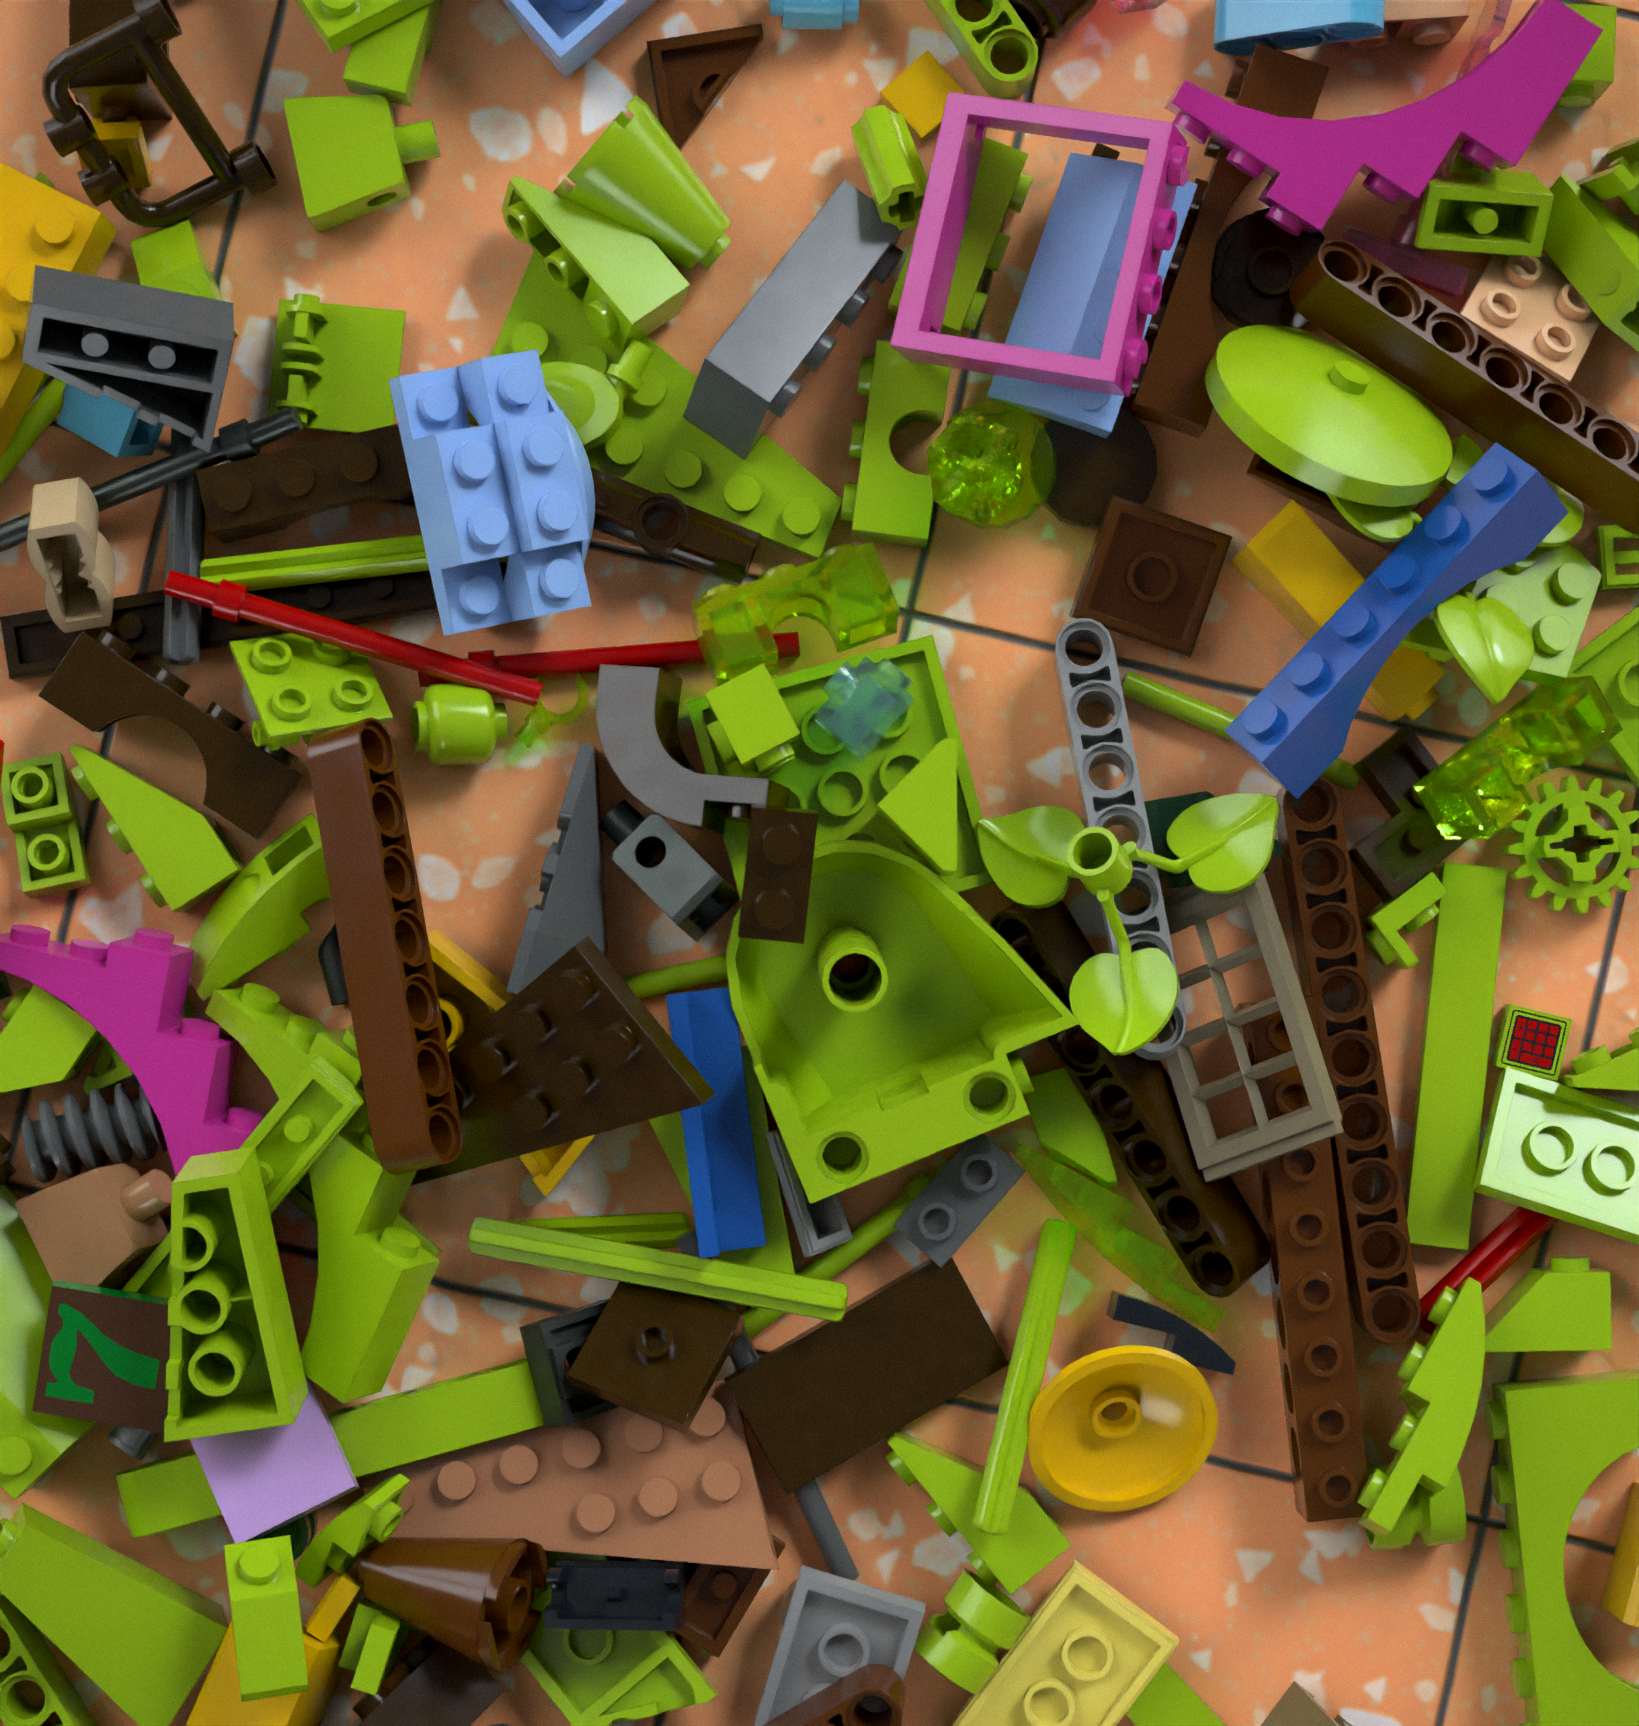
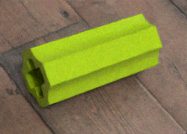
M885 104L865 109L859 121L851 126L853 144L881 221L891 223L899 230L917 227L928 179L903 113H895L889 110Z

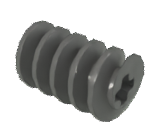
M123 1083L116 1084L114 1103L109 1105L105 1102L98 1088L92 1089L89 1094V1106L86 1110L81 1109L73 1094L66 1095L64 1097L63 1115L58 1116L48 1099L39 1102L38 1120L31 1121L30 1117L26 1114L22 1119L21 1126L26 1155L33 1174L42 1183L54 1180L58 1169L64 1176L69 1178L80 1174L83 1163L87 1169L93 1170L105 1167L108 1157L112 1163L120 1164L130 1162L133 1151L143 1161L151 1160L155 1157L158 1145L163 1152L167 1151V1144L161 1124L141 1085L139 1098L132 1099Z

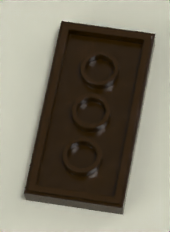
M951 1257L942 1268L931 1259L925 1261L849 1305L841 1321L824 1320L725 1377L723 1380L783 1490L789 1495L1009 1365V1362Z

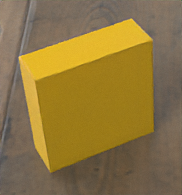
M927 50L880 91V99L891 111L903 113L909 131L922 144L940 128L948 92L966 93Z
M352 1565L343 1574H338L305 1625L308 1627L306 1631L324 1643L327 1641L363 1585L359 1581V1569Z

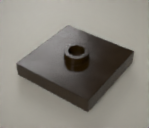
M619 1282L567 1373L569 1384L686 1435L745 1325L743 1315L699 1296Z

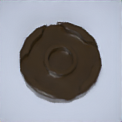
M1270 208L1258 210L1253 214L1237 219L1226 227L1216 244L1211 265V296L1213 302L1226 320L1238 328L1252 325H1278L1301 329L1310 321L1297 312L1291 303L1290 288L1320 245L1325 242V236L1321 231L1310 234L1304 229L1298 237L1288 233L1266 218Z
M1123 408L1119 409L1112 432L1107 438L1050 420L1040 431L1031 454V482L1041 504L1059 521L1082 528L1099 529L1110 495L1142 505L1148 499L1157 476L1156 448L1148 430L1135 416Z

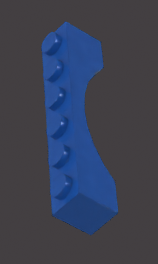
M1495 442L1224 731L1264 772L1298 800L1343 752L1351 723L1367 689L1387 658L1406 635L1437 605L1465 585L1498 568L1523 561L1569 513L1537 469Z

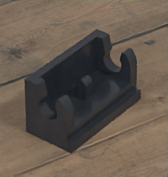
M556 1560V1566L549 1567L546 1581L551 1584L552 1596L551 1604L547 1605L544 1610V1629L677 1631L683 1629L685 1624L686 1562Z

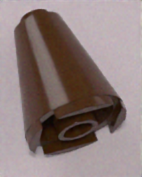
M389 1537L384 1542H378L375 1547H371L366 1551L360 1564L359 1581L364 1585L365 1596L369 1601L482 1666L502 1671L501 1666L511 1669L518 1664L528 1650L538 1628L542 1612L531 1609L535 1588L547 1591L548 1582L546 1577L548 1564L542 1545L525 1538Z

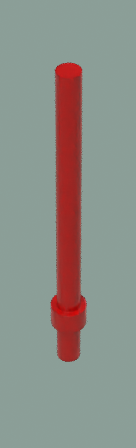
M170 570L164 595L210 608L214 617L238 623L240 618L537 707L544 684L542 682L249 594L248 586L222 579L220 584H216L174 570Z
M798 632L499 656H495L494 650L468 652V658L463 659L531 679L599 673L600 664L667 668L800 657ZM418 672L420 687H429L432 684L454 683Z

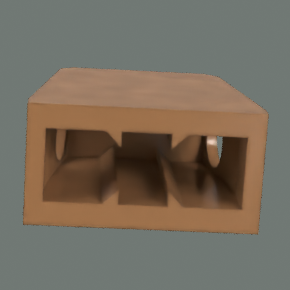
M126 1162L90 1170L21 1198L14 1204L53 1283L56 1280L121 1290L169 1233L159 1212L171 1204L172 1180L159 1169H152L141 1177L136 1166Z

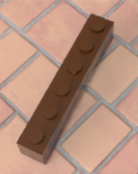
M1257 43L1248 63L1236 60L1224 96L1234 99V104L1279 117L1312 119L1329 67ZM1210 137L1204 155L1215 160L1207 181L1199 178L1195 179L1194 183L1198 185L1187 216L1194 218L1187 241L1179 238L1166 275L1174 277L1167 300L1161 299L1156 314L1151 317L1146 334L1154 338L1147 355L1146 364L1140 365L1138 378H1133L1130 391L1133 399L1129 408V412L1137 418L1199 438L1207 428L1214 407L1209 398L1205 383L1206 369L1219 345L1215 334L1210 303L1211 265L1219 231L1228 211L1246 185L1254 179L1231 165L1226 160L1230 150Z

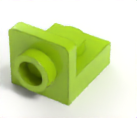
M1434 872L1426 873L1394 900L1385 904L1381 901L1360 917V920L1369 930L1362 938L1369 950L1385 967L1393 962L1398 969L1409 970L1419 962L1397 931L1404 927L1408 933H1411L1439 913V909L1434 903L1447 894L1448 891Z

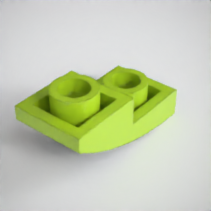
M59 752L3 764L1 790L6 824L14 832L23 893L32 899L92 886L79 813L62 753Z
M400 1473L390 1477L369 1490L334 1518L319 1532L304 1552L295 1569L296 1576L314 1589L334 1571L339 1574L346 1572L356 1561L361 1551L376 1539L382 1543L387 1540L396 1530L404 1516L405 1511L399 1505L410 1480Z

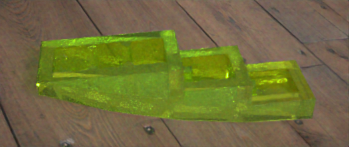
M1016 1141L1011 1153L1026 1170L1049 1203L1099 1254L1155 1299L1212 1334L1215 1333L1226 1311L1217 1304L1170 1280L1180 1257L1124 1227L1135 1206L1134 1203Z

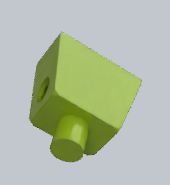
M385 95L298 97L283 100L306 214L316 232L329 230L407 199L411 196V188L406 164L441 157L433 119L397 126L393 107Z

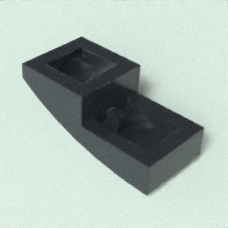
M1114 1290L1111 1291L1106 1312L1107 1316L1113 1320L1167 1332L1164 1350L1179 1355L1193 1366L1233 1375L1236 1362L1203 1332L1157 1305L1135 1296Z

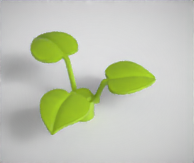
M1543 476L1569 512L1538 545L1540 547H1557L1569 542L1579 532L1584 521V506L1582 501ZM1326 493L1336 509L1351 525L1364 535L1379 542L1401 541L1422 521V518L1413 511L1419 503L1399 507L1374 506L1346 500ZM1469 591L1453 594L1434 608V621L1443 641L1470 679L1492 705L1496 706L1506 697L1531 664L1534 655V643L1528 628L1520 617L1503 602L1489 597L1476 601L1473 594Z
M1235 793L1213 797L1190 806L1173 821L1167 831L1166 839L1168 846L1174 855L1179 858L1177 860H1171L1139 849L1133 841H1129L1121 846L1114 834L1108 829L1098 826L1085 828L1082 820L1074 812L1058 806L1031 807L1006 816L980 819L977 822V834L982 858L990 876L1001 892L1014 903L1027 908L1050 907L1064 897L1069 887L1070 877L1080 879L1089 892L1097 895L1116 939L1119 955L1100 953L1089 958L1081 965L1071 982L1069 993L1070 1006L1074 1017L1079 1021V1025L1089 1036L1103 1045L1113 1055H1127L1144 1047L1162 1031L1174 1012L1179 994V980L1175 966L1164 951L1158 948H1145L1131 953V944L1114 903V895L1123 891L1130 882L1133 873L1132 862L1136 860L1174 874L1182 873L1188 869L1190 878L1195 886L1206 893L1230 894L1250 886L1260 877L1271 858L1279 804L1272 795Z

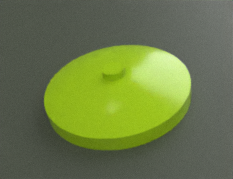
M1252 325L1238 328L1222 339L1206 369L1205 383L1209 398L1219 416L1232 432L1255 453L1281 471L1328 494L1374 506L1399 507L1422 502L1435 492L1451 465L1453 452L1450 437L1442 421L1430 405L1416 391L1348 346L1327 337L1301 329L1278 325Z

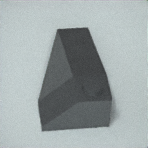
M580 744L557 821V830H561L558 843H552L541 870L542 877L539 891L544 893L541 905L536 904L534 908L530 907L506 989L507 992L518 994L587 936L605 958L607 956L608 940L602 829L599 827L601 822L598 750L592 745Z

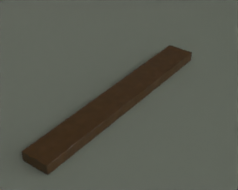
M499 562L504 580L508 562ZM430 570L248 591L249 594L351 625L438 611ZM164 590L114 598L110 626L64 633L54 623L47 609L0 617L10 680L21 681L51 676L81 631L89 633L98 638L103 629L109 631L137 650L130 660L132 662L163 657ZM202 606L200 651L226 647L230 645V641L289 633L240 618L238 623L214 617L212 616V609Z

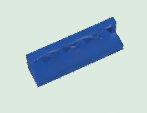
M729 987L668 994L666 998L672 1040L716 1093L705 1104L681 1111L699 1258L719 1256L721 1251L766 1246L739 1024L731 1005Z

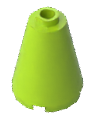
M635 95L625 106L634 117L630 119L621 111L568 173L567 177L576 185L573 186L564 178L553 192L650 237L669 260L688 270H691L698 262L708 269L732 242L724 233L731 221L649 106L640 97Z

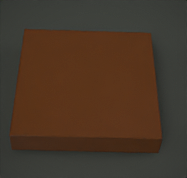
M1110 495L1069 616L1076 619H1093L1100 622L1108 630L1191 657L1233 536Z

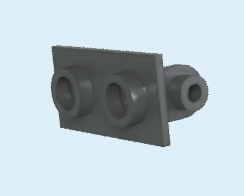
M984 1133L968 1139L893 1226L942 1268L1023 1176L1026 1170Z

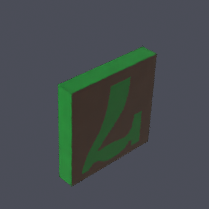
M56 1280L51 1289L33 1412L163 1433L164 1420L168 1415V1390L165 1388L166 1363L170 1355V1326L168 1325V1300L170 1298Z

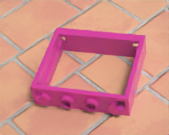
M948 92L890 345L909 361L1129 397L1133 378H1138L1140 365L1146 364L1148 345L1146 340H1142L1148 314H1156L1161 301L1162 277L1157 275L1162 251H1169L1176 235L1177 214L1172 210L1177 186H1184L1190 173L1186 168L1190 147L1187 146V141L1173 122ZM987 128L1147 150L1100 359L940 334Z

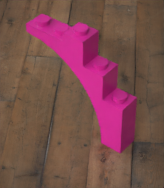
M1537 0L1524 14L1503 43L1464 77L1424 100L1383 114L1338 120L1279 117L1230 103L1187 80L1178 85L1164 108L1176 115L1173 123L1187 137L1203 145L1208 137L1229 149L1230 153L1226 160L1238 170L1254 179H1259L1263 172L1269 175L1271 179L1258 198L1259 201L1270 207L1266 218L1281 229L1298 237L1303 229L1310 234L1322 230L1358 172L1366 176L1362 186L1390 204L1394 205L1398 198L1405 202L1418 199L1455 140L1462 144L1458 153L1465 160L1486 172L1491 173L1495 166L1501 170L1515 167L1603 29L1559 0Z
M22 924L12 925L10 932L0 934V970L27 979L70 1005L107 1038L137 1077L161 1124L175 1171V1178L190 1156L239 1149L264 1119L266 1114L258 1110L234 1107L228 1110L240 1043L234 1037L220 1033L221 1026L213 1021L198 1018L182 1019L195 949L173 944L174 935L154 929H136L135 935L110 942L109 945L87 939H73L69 945L49 940L51 932L47 929Z

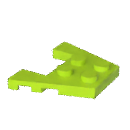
M1461 434L1451 442L1452 462L1438 485L1448 491L1485 454L1471 438L1464 434ZM1569 541L1557 547L1537 546L1523 561L1498 568L1465 585L1463 591L1471 592L1476 601L1487 597L1497 599L1506 604L1520 617L1532 636L1534 655L1530 666L1519 679L1553 687L1568 676L1602 574ZM1434 609L1406 635L1395 649L1397 651L1401 647H1408L1425 651L1426 658L1443 662L1455 658L1437 630L1434 621Z

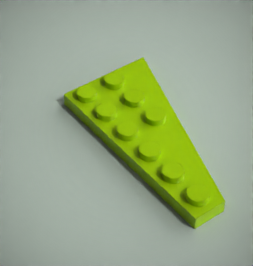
M533 250L491 356L538 349L541 364L558 361L586 365L606 374L611 364H618L623 353L618 350L609 338L600 337L592 329L586 319L583 307L568 290L563 291L551 281L545 270L543 260ZM648 336L640 340V342L653 350V354L640 376L643 383L636 394L628 392L623 401V418L615 434L604 443L586 451L590 467L655 493L672 494L681 500L683 504L760 533L763 540L820 562L841 509L843 499L765 434H763L749 456L744 460L683 418L697 377ZM468 412L469 423L474 426H480L473 415Z

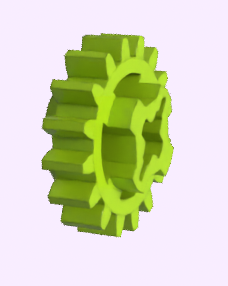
M1575 775L1562 777L1559 786L1560 793L1557 792L1556 788L1549 781L1537 785V795L1540 801L1537 802L1528 797L1519 799L1516 804L1525 815L1524 819L1510 820L1505 823L1504 828L1517 835V843L1503 847L1502 854L1518 856L1520 863L1509 873L1511 880L1527 877L1531 883L1527 887L1524 896L1528 900L1539 898L1544 893L1548 894L1547 910L1552 912L1561 911L1566 901L1569 900L1573 914L1587 913L1590 897L1599 908H1607L1613 905L1609 889L1612 888L1621 893L1629 892L1633 886L1629 879L1624 876L1626 870L1639 869V858L1631 855L1632 847L1639 846V834H1631L1629 825L1639 818V811L1622 813L1619 810L1618 806L1624 797V793L1621 790L1612 791L1604 797L1601 796L1602 779L1599 778L1588 779L1582 790H1579V784ZM1556 807V811H1553L1554 823L1543 836H1535L1540 821L1551 809ZM1590 808L1597 811L1605 819L1610 830H1605L1591 818ZM1572 836L1576 839H1584L1585 842H1598V846L1585 848V851L1576 854L1575 852L1564 851V848H1550V844L1563 842V839ZM1606 854H1613L1608 869L1598 880L1592 883V880L1596 879V866ZM1537 860H1545L1558 872L1559 883L1552 880L1542 870Z

